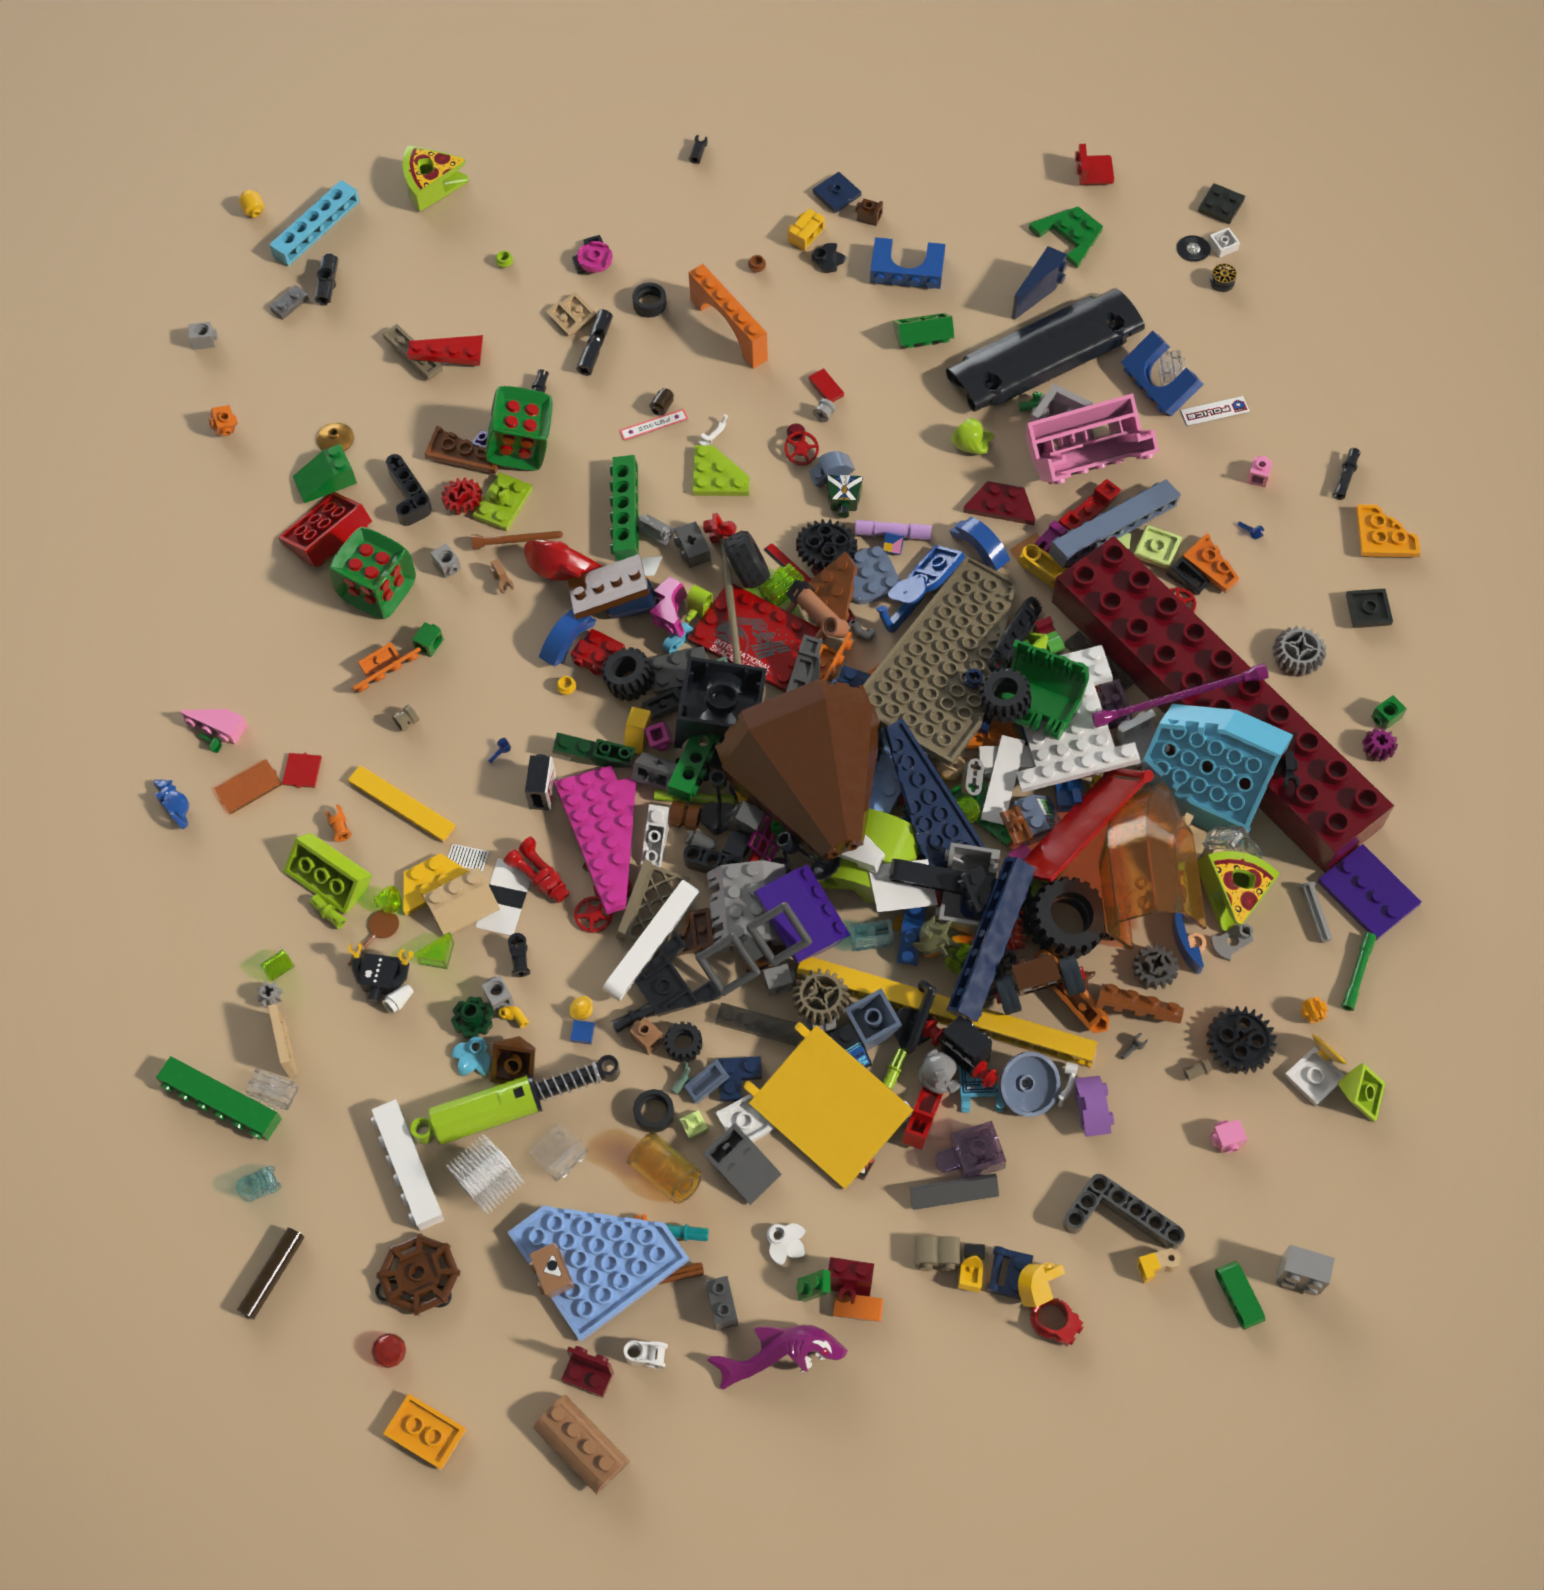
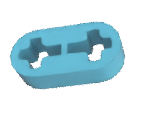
M683 622L684 635L681 638L674 634L669 635L663 642L662 649L668 654L676 652L688 640L693 627Z

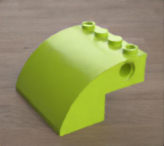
M869 809L865 834L885 854L882 864H889L892 862V859L916 861L919 851L911 823L888 813ZM841 858V865L832 876L825 880H817L822 888L854 890L865 902L875 903L869 871L859 868L857 863Z

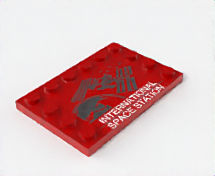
M732 583L742 665L767 668L765 682L786 693L804 634L816 637L820 628ZM724 587L688 636V642L697 647L704 646L705 651L718 658L726 656L729 663H734Z

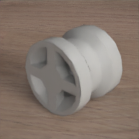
M823 398L813 410V414L818 420L828 422L831 417L830 414L835 412L836 407L833 402Z

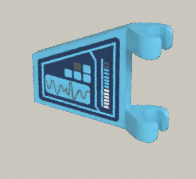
M958 1066L959 1083L961 1084V1112H970V1097H995L996 1112H1003L1005 1103L1002 1100L997 1083L992 1087L984 1088L981 1086L982 1080L980 1078L973 1079L965 1070Z

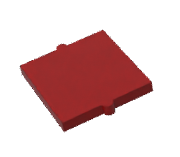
M306 752L303 754L289 753L282 785L297 786V788H315L322 756L309 755Z

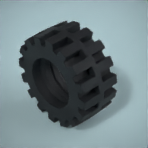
M684 1021L680 1022V1024H673L674 1027L670 1026L664 1038L665 1049L669 1057H672L674 1061L679 1060L680 1063H683V1060H686L687 1063L690 1062V1059H696V1055L701 1053L703 1046L700 1030L695 1025L692 1026L690 1022L684 1024ZM681 1035H687L691 1037L692 1045L686 1049H679L674 1044L675 1039Z

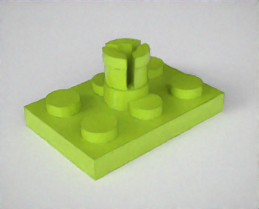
M499 472L480 502V506L473 513V518L507 532L533 490L532 485Z

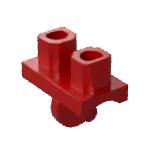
M712 513L711 520L703 521V530L706 534L709 533L712 544L720 543L721 538H727L737 530V526L733 521L723 522L718 513Z

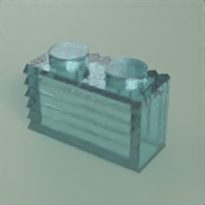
M889 918L883 921L879 920V922L877 920L875 922H863L862 924L859 922V924L855 923L849 926L852 952L893 946L894 935Z

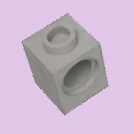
M210 322L188 324L189 340L193 350L215 347L217 331L212 328Z
M447 543L430 552L434 565L445 578L454 575L461 569L459 558Z
M788 964L763 970V978L769 997L793 990V983L796 982L794 971H789Z
M501 975L491 977L482 984L484 993L495 1013L501 1007L514 1004ZM495 990H502L499 995H492Z

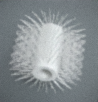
M488 1139L482 1145H479L478 1148L475 1147L474 1150H471V1154L467 1152L466 1155L462 1156L466 1162L461 1157L458 1158L459 1161L454 1160L458 1167L450 1162L461 1177L446 1164L464 1191L486 1213H488V1210L485 1206H488V1209L491 1211L493 1209L485 1199L492 1203L494 1208H497L488 1196L492 1197L491 1199L495 1201L494 1196L500 1198V1194L504 1195V1192H509L507 1188L509 1190H513L511 1186L517 1188L513 1182L521 1185L518 1180L524 1182L518 1176V1171L512 1166L508 1158Z

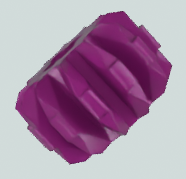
M1375 727L1373 731L1366 733L1362 741V745H1364L1363 752H1369L1368 758L1373 756L1375 761H1378L1379 758L1385 761L1388 757L1394 756L1398 748L1396 743L1397 737L1391 736L1392 731L1387 733L1385 728L1379 731Z

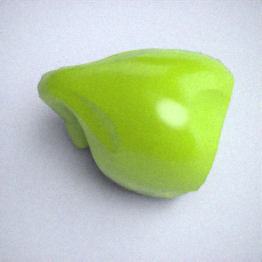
M969 418L954 431L951 436V442L964 452L983 455L987 453L989 444L995 436L992 432L983 431L982 424L978 420Z

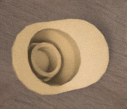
M959 756L951 767L938 760L936 771L941 778L955 781L962 775L965 762L971 759ZM974 764L971 765V768H973L974 771H977V769L974 768Z

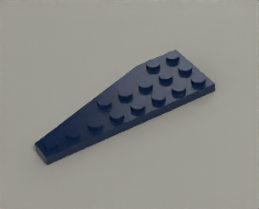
M901 718L885 728L884 732L918 851L923 860L928 859L929 865L947 868L948 862L944 861L946 849L950 850L951 843L986 848L904 719Z

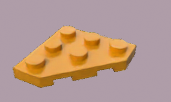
M1357 504L1356 516L1361 556L1419 557L1420 545L1417 535L1406 531L1400 522L1392 516L1388 517L1384 514L1378 505Z

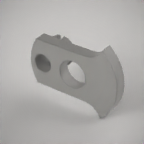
M1241 924L1221 936L1212 935L1211 944L1214 952L1220 958L1231 961L1233 953L1253 942V929L1248 924ZM1227 938H1236L1238 945L1230 946L1227 943Z

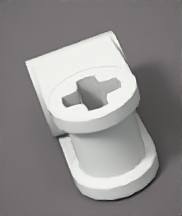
M630 1341L624 1347V1358L629 1365L665 1369L664 1356L665 1350L668 1349V1344L662 1342ZM636 1348L640 1351V1355L636 1358H631L628 1355L629 1350Z

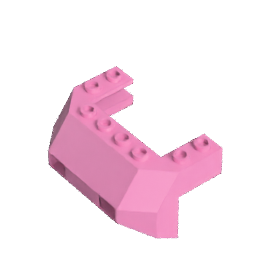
M1133 393L1029 422L1025 432L1030 457L1041 481L1054 485L1066 482L1065 478L1072 477L1071 473L1078 472V474L1089 472L1088 468L1095 467V469H1101L1106 467V463L1124 462L1123 458L1127 457L1148 459L1154 457L1153 453L1159 452L1155 430H1141ZM1108 424V434L1094 437L1092 428ZM1058 438L1059 448H1054L1052 439Z

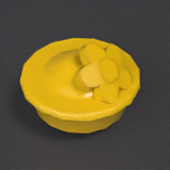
M587 996L576 998L569 1008L571 1017L577 1020L587 1019L593 1011L592 1001Z

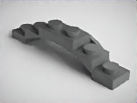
M804 634L786 692L819 679L820 648L823 640Z

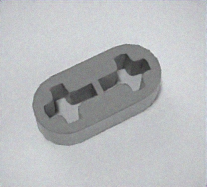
M977 758L966 761L963 766L961 791L967 797L978 795L982 789L984 765ZM974 764V768H976L977 771H974V769L971 768V765ZM969 784H971V787H974L973 791L968 787Z

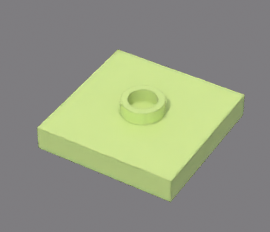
M1146 524L1134 555L1139 560L1169 570L1182 537Z

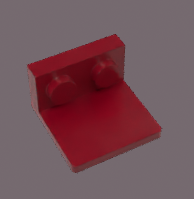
M575 1346V1348L568 1347L567 1353L570 1360L561 1381L604 1398L614 1374L611 1363L608 1362L609 1359L600 1354H596L595 1357L587 1354L588 1350L580 1346Z

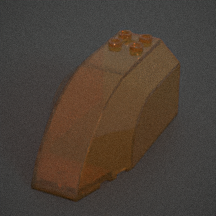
M1165 782L1139 789L1108 822L1099 858V877L1106 933L1128 949H1133L1130 920L1157 912L1182 913L1201 929H1207L1193 832L1188 827Z

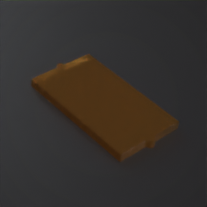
M267 759L214 789L221 799V804H224L229 813L232 814L282 785V782L276 775L277 771L272 769Z

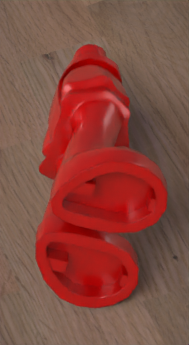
M530 836L520 844L519 852L516 849L512 850L506 855L503 862L508 867L520 870L531 880L533 886L538 887V891L547 895L549 899L553 898L557 903H560L569 896L570 892L565 888L566 884L562 882L559 873L555 872L554 868L544 862L535 850L537 843ZM521 854L539 869L540 872L538 874L524 861Z

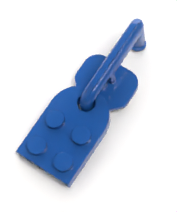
M934 545L911 571L909 577L897 582L888 593L889 598L903 603V605L891 618L888 615L887 606H879L876 609L888 632L894 633L922 602L926 592L933 591L944 583L966 558L962 551Z

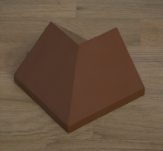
M521 1036L494 1042L491 1082L503 1084L530 1074L534 1081L536 1048Z

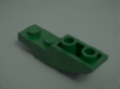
M557 732L552 753L570 757L572 762L601 767L611 765L612 767L624 768L632 766L635 748L597 739L595 742Z

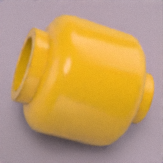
M246 190L239 198V205L246 216L255 218L261 215L265 205L258 192Z

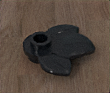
M826 243L822 247L816 248L811 255L814 263L820 264L822 269L829 272H836L837 266L843 264L847 257L836 251L837 243Z

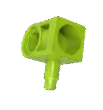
M697 585L690 589L686 598L688 613L685 621L687 623L695 616L702 618L713 603V594Z

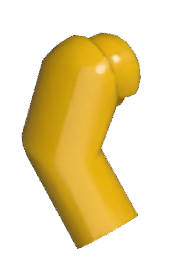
M504 1006L498 1011L500 1018L515 1020L520 1028H524L529 1024V1021L518 1007Z

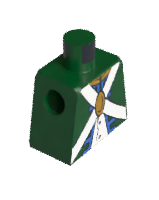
M827 475L830 509L838 511V517L847 518L849 517V511H857L862 492L863 476Z

